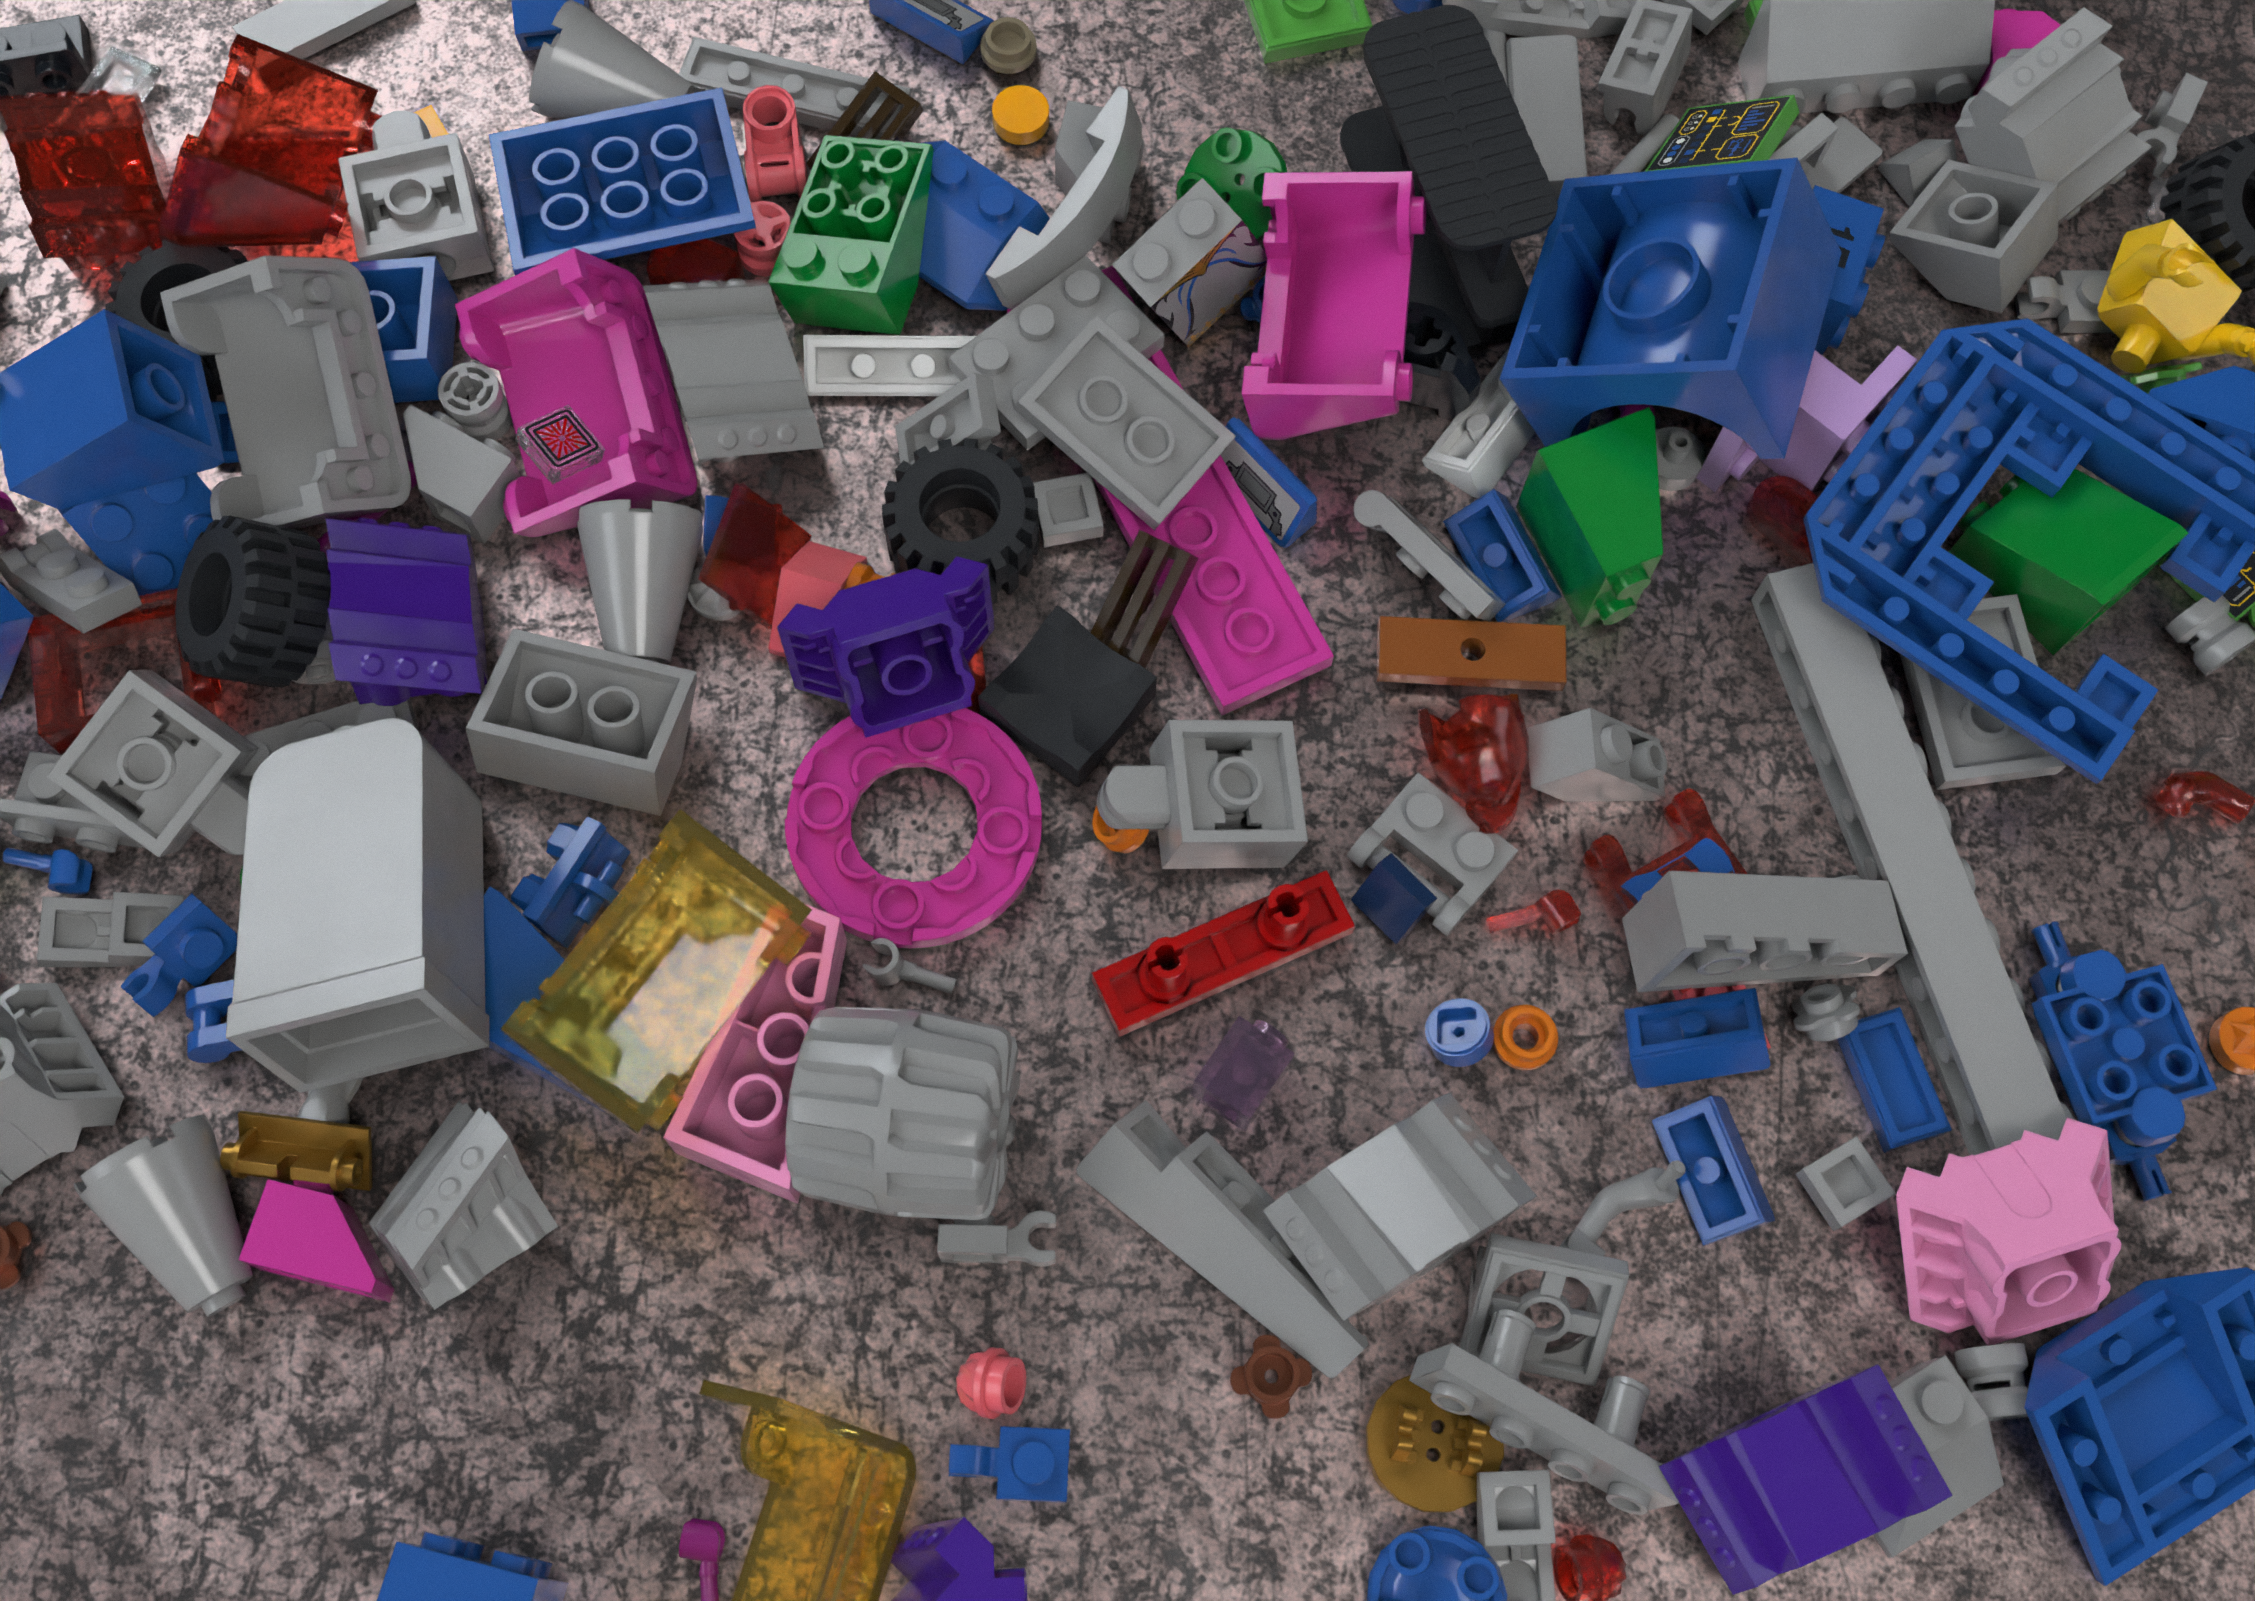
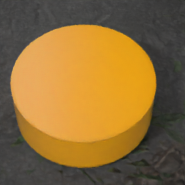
M1015 85L1004 89L996 96L992 105L994 130L1001 139L1014 145H1028L1038 141L1045 135L1049 127V104L1046 97L1039 90L1026 85Z

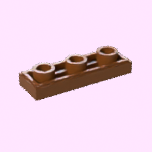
M1380 616L1377 624V682L1563 691L1567 683L1566 625ZM1462 653H1472L1478 660H1468Z

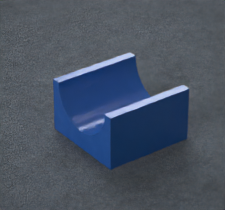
M1798 158L1565 179L1557 201V213L1548 229L1500 376V381L1544 446L1547 447L1586 432L1592 412L1617 405L1646 404L1675 408L1710 419L1741 437L1753 448L1760 459H1785L1842 253Z

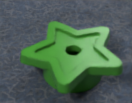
M2201 361L2178 365H2162L2144 370L2141 373L2122 374L2120 377L2133 385L2135 384L2136 387L2149 394L2152 388L2187 379L2186 373L2203 369Z

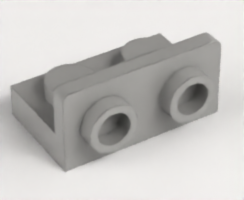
M29 751L14 800L0 798V818L13 827L11 833L19 838L44 844L52 843L54 836L73 838L80 846L101 852H115L117 845L143 848L137 841L46 777L62 755Z

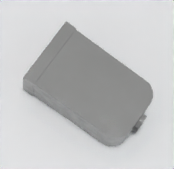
M387 718L358 726H342L328 734L287 744L274 751L260 764L250 782L232 1004L228 1006L226 1038L299 1093L489 1047V1016L485 1013L482 804L477 793L411 723L402 719Z

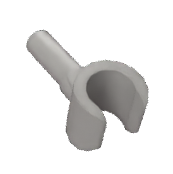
M877 938L871 941L870 944L874 950L883 955L892 956L891 962L885 968L875 969L870 965L862 964L863 968L877 984L890 986L903 979L952 994L957 979L917 966L916 963L905 960L896 945L886 938Z

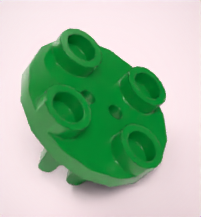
M1228 127L1219 129L1195 149L1184 175L1177 183V200L1203 178L1225 202L1227 194H1230V200L1227 204L1242 219L1257 241L1260 242L1264 239V232H1268L1269 220H1272L1270 207L1263 206L1262 202L1264 174L1287 172L1286 162L1274 143L1257 132ZM1243 175L1245 180L1244 183L1241 185L1240 178Z

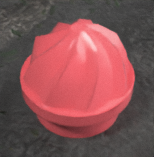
M991 1347L984 1352L970 1354L966 1363L960 1366L958 1376L956 1377L957 1393L960 1402L982 1418L995 1419L1002 1413H1015L1023 1401L1026 1389V1369L1023 1361L1017 1357H1010L1005 1349Z

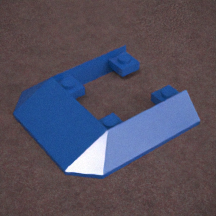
M2028 318L1943 329L1803 518L1821 600L2095 784H2098L2134 734L2135 730L2132 728L2150 704L2158 689L2110 657L2102 654L2094 661L2075 690H2072L1967 620L1994 581L1940 546L1999 464L2051 498L2061 489L2079 464L2135 501L2180 524L2189 533L2168 554L2160 568L2212 602H2215L2225 594L2255 550V461Z

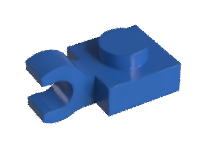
M191 893L142 941L155 954L145 964L133 971L122 983L121 988L133 997L135 1003L152 1017H155L171 1003L182 978L186 979L195 988L199 987L236 951L238 933Z
M1000 1426L999 1448L950 1444L948 1477L996 1478V1500L1066 1503L1070 1429Z

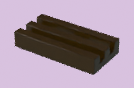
M874 71L827 135L848 137L881 92L887 95V98L856 138L875 139L900 105L903 108L879 140L901 141L922 114L923 108L918 101ZM821 144L806 162L809 170L813 167Z
M1139 530L1090 633L1116 653L1132 662L1140 664L1146 669L1199 558ZM1170 558L1174 560V563L1132 650L1126 647L1142 614L1146 613L1154 597L1153 591Z

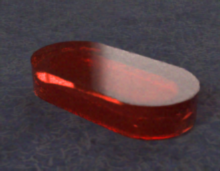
M1774 476L1765 479L1757 486L1748 502L1747 514L1752 526L1801 566L1813 563L1803 518L1818 496L1799 481L1790 477Z

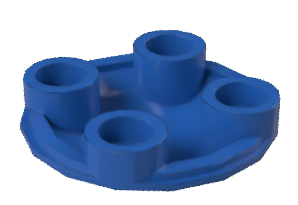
M1431 1525L1403 1532L1392 1540L1390 1544L1381 1550L1368 1579L1367 1601H1507L1508 1598L1500 1568L1481 1543L1457 1529Z

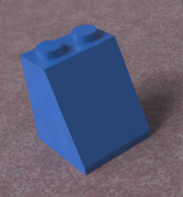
M103 309L0 372V446L8 488L12 492L61 510L209 470L224 463L200 355L106 309Z

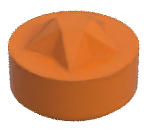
M2239 1007L2222 1015L2214 1022L2209 1033V1044L2214 1057L2224 1068L2236 1074H2255L2254 1007Z

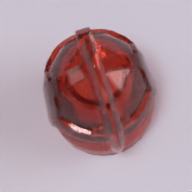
M1490 694L1474 695L1460 699V709L1446 721L1429 714L1427 708L1418 710L1419 729L1433 774L1446 788L1466 802V813L1479 826V832L1495 834L1506 829L1513 821L1517 812L1521 794V777L1526 768L1530 749L1525 715L1522 713L1518 694L1504 696Z

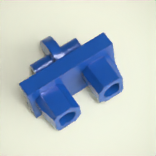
M588 816L581 826L568 823L558 824L547 841L546 852L556 861V864L546 879L534 874L525 876L511 894V900L524 911L522 915L554 943L567 949L584 923L590 925L601 907L614 913H620L627 901L613 888L625 871L621 866L631 852L614 839L601 822Z

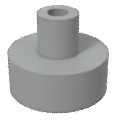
M1665 427L1657 430L1656 445L1659 489L1678 491L1687 488L1695 481L1705 461V450L1701 441L1695 434L1681 427Z

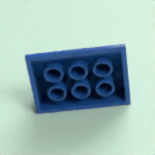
M722 87L489 134L511 262L515 275L573 248L605 260L756 228Z

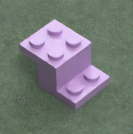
M1897 346L1861 385L1815 350L1785 459H1760L1747 442L1723 426L1697 479L1716 492L1731 475L1738 481L1741 480L1759 459L1808 497L1823 480L1828 483L1831 481L1902 385L1917 359L1900 346Z

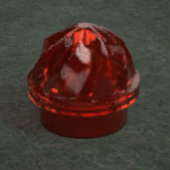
M1581 1534L1574 1536L1569 1544L1560 1545L1556 1549L1553 1561L1554 1576L1557 1587L1566 1601H1608L1621 1594L1622 1583L1627 1578L1626 1563L1622 1553L1613 1542L1600 1537H1594L1590 1534Z

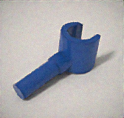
M9 847L3 853V861L5 863L50 873L48 888L52 891L71 895H81L89 892L93 868L92 863L85 859H79L70 850L59 849L53 851V855H41Z

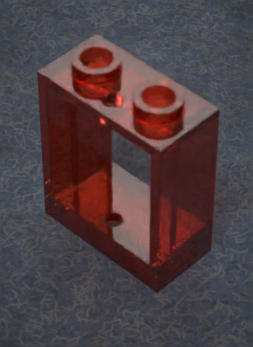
M178 588L139 596L142 603L141 606L84 634L54 614L33 618L28 636L38 735L58 753L63 755L94 716V714L86 715L79 653L176 633L175 610ZM178 643L184 694L216 716L214 702L222 700L220 679L194 673L190 669L189 662L184 661L181 655L180 643Z

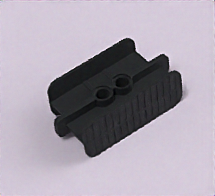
M1443 5L1378 22L1365 35L1363 53L1364 62L1380 97L1382 106L1357 112L1348 117L1343 123L1340 132V143L1352 172L1412 171L1415 196H1423L1425 199L1426 229L1425 234H1414L1409 301L1430 305L1443 310L1455 323L1468 350L1513 338L1529 288L1510 245L1512 240L1541 233L1553 223L1558 209L1553 187L1547 178L1548 176L1528 135L1523 119H1521L1504 76L1498 67L1497 60L1491 51L1482 26L1471 11L1456 5Z

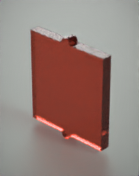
M739 483L733 487L698 580L728 600L732 611H743L767 629H772L781 568L810 541L812 535L784 515L780 504H770L744 483Z

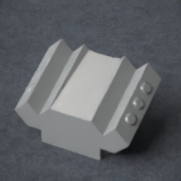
M2085 7L2033 48L2011 49L2006 57L1999 58L1991 69L1989 80L1976 96H1972L1966 101L1961 118L1954 126L1969 164L2057 183L2058 226L2065 220L2072 219L2085 204L2096 200L2109 185L2120 181L2126 175V172L2136 165L2152 147L2130 132V129L2143 115L2135 111L2131 102H2129L2119 67L2124 58L2100 43L2113 25Z
M729 279L728 281L718 282L703 280L699 283L672 282L664 285L643 286L699 463L711 460L725 463L744 455L824 448L815 415L810 407L791 344L767 279Z
M20 983L0 995L1 1199L4 1188L12 1184V1181L59 1153L74 1152L82 1127L115 1125L124 1099V1095L57 983Z
M1447 1093L1430 1101L1411 1117L1393 1124L1328 1165L1306 1183L1287 1191L1262 1211L1342 1320L1345 1321L1375 1303L1378 1306L1468 1248L1491 1228L1533 1200L1537 1195L1451 1093Z
M458 1101L369 1222L379 1242L396 1266L403 1272L416 1294L434 1310L471 1288L485 1275L509 1259L529 1249L546 1234L558 1227L526 1175L506 1132L489 1111L485 1114L479 1107L474 1112L467 1103L462 1105L460 1101Z

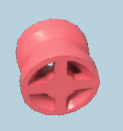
M763 200L750 203L756 228L735 232L734 238L737 243L740 262L745 269L754 275L769 277L775 266L791 221L790 216L783 207L774 202ZM759 240L763 241L764 246L759 244Z

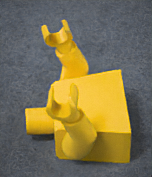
M2173 219L2128 231L2122 239L2097 307L2098 317L2120 338L2111 355V361L2119 369L2133 374L2143 372L2148 364L2173 359L2188 361L2223 354L2244 358L2249 357L2255 365V328L2233 323L2218 324L2239 298L2242 290Z

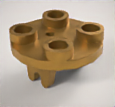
M1411 1375L1395 1381L1375 1402L1366 1425V1455L1377 1484L1382 1489L1387 1490L1398 1502L1421 1512H1452L1477 1501V1473L1499 1471L1504 1458V1444L1491 1436L1488 1425L1474 1417L1454 1414L1435 1405L1430 1399L1431 1393L1410 1382ZM1433 1421H1439L1442 1424L1443 1430L1440 1434L1432 1431L1431 1424ZM1429 1449L1437 1451L1438 1459L1436 1462H1432L1427 1458V1451Z

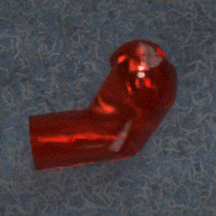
M2209 771L2171 774L2163 781L2166 787L2158 793L2155 799L2156 805L2176 818L2187 816L2190 808L2195 803L2209 807L2236 824H2239L2247 816L2255 803V797Z

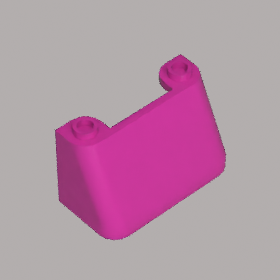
M1412 171L1265 173L1262 202L1263 206L1270 207L1272 220H1269L1268 232H1264L1263 240L1267 256L1258 353H1252L1251 366H1244L1241 393L1253 433L1260 440H1283L1397 414L1400 401H1411L1413 368L1412 363H1404L1414 234H1425L1426 202L1423 196H1415Z
M573 248L455 304L461 326L459 337L466 353L472 359L480 361L487 367L500 371L526 476L518 477L507 484L503 501L504 513L512 525L514 534L534 538L577 528L580 507L593 502L631 499L630 509H652V500L675 503L695 493L697 488L696 471L661 341L644 288L631 272ZM566 409L574 414L598 443L599 448L562 467H556L526 433L525 428ZM568 412L555 416L528 430L557 465L596 447ZM567 415L591 443V447L561 461H557L533 433V430ZM564 419L559 421L561 430H558L556 423L553 424L560 434L562 433ZM568 420L564 435H567L576 430L573 427L569 433L566 431L571 426V423ZM550 425L547 426V428L554 431ZM544 428L538 430V431H541V432H545V433L552 434L551 432L547 431V430L544 429ZM538 433V435L541 438L553 439L544 441L546 444L556 439H559L560 441L566 440V437L564 435H560L558 438H555ZM575 433V434H573V435H571V436H569V437H567V438L572 439V436H581V435H580L579 433ZM574 438V439H573V440H577V441H581V442L587 443L583 438ZM560 441L548 446L552 449L555 444L558 445L553 451L556 456L558 455ZM564 442L562 445L560 458L566 455L563 446L567 447V445ZM572 442L580 448L586 446L583 444ZM570 445L574 451L578 450L574 446ZM567 447L568 454H569V453H571L572 451Z

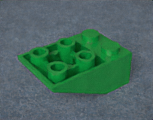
M824 135L768 281L794 323L896 335L901 334L919 281L934 153L931 144Z

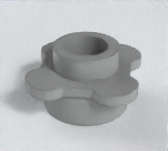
M1823 984L1807 990L1791 1005L1793 1012L1798 1014V1017L1793 1020L1795 1028L1799 1031H1805L1807 1037L1814 1041H1831L1852 1032L1858 1025L1857 1015L1860 1013L1858 1004L1852 1001L1857 997L1855 987L1850 985Z

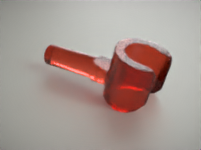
M1557 889L1547 893L1537 900L1535 904L1526 906L1524 909L1486 918V924L1489 933H1494L1529 923L1532 924L1543 918L1552 935H1557L1576 925L1580 920L1581 911L1568 892Z

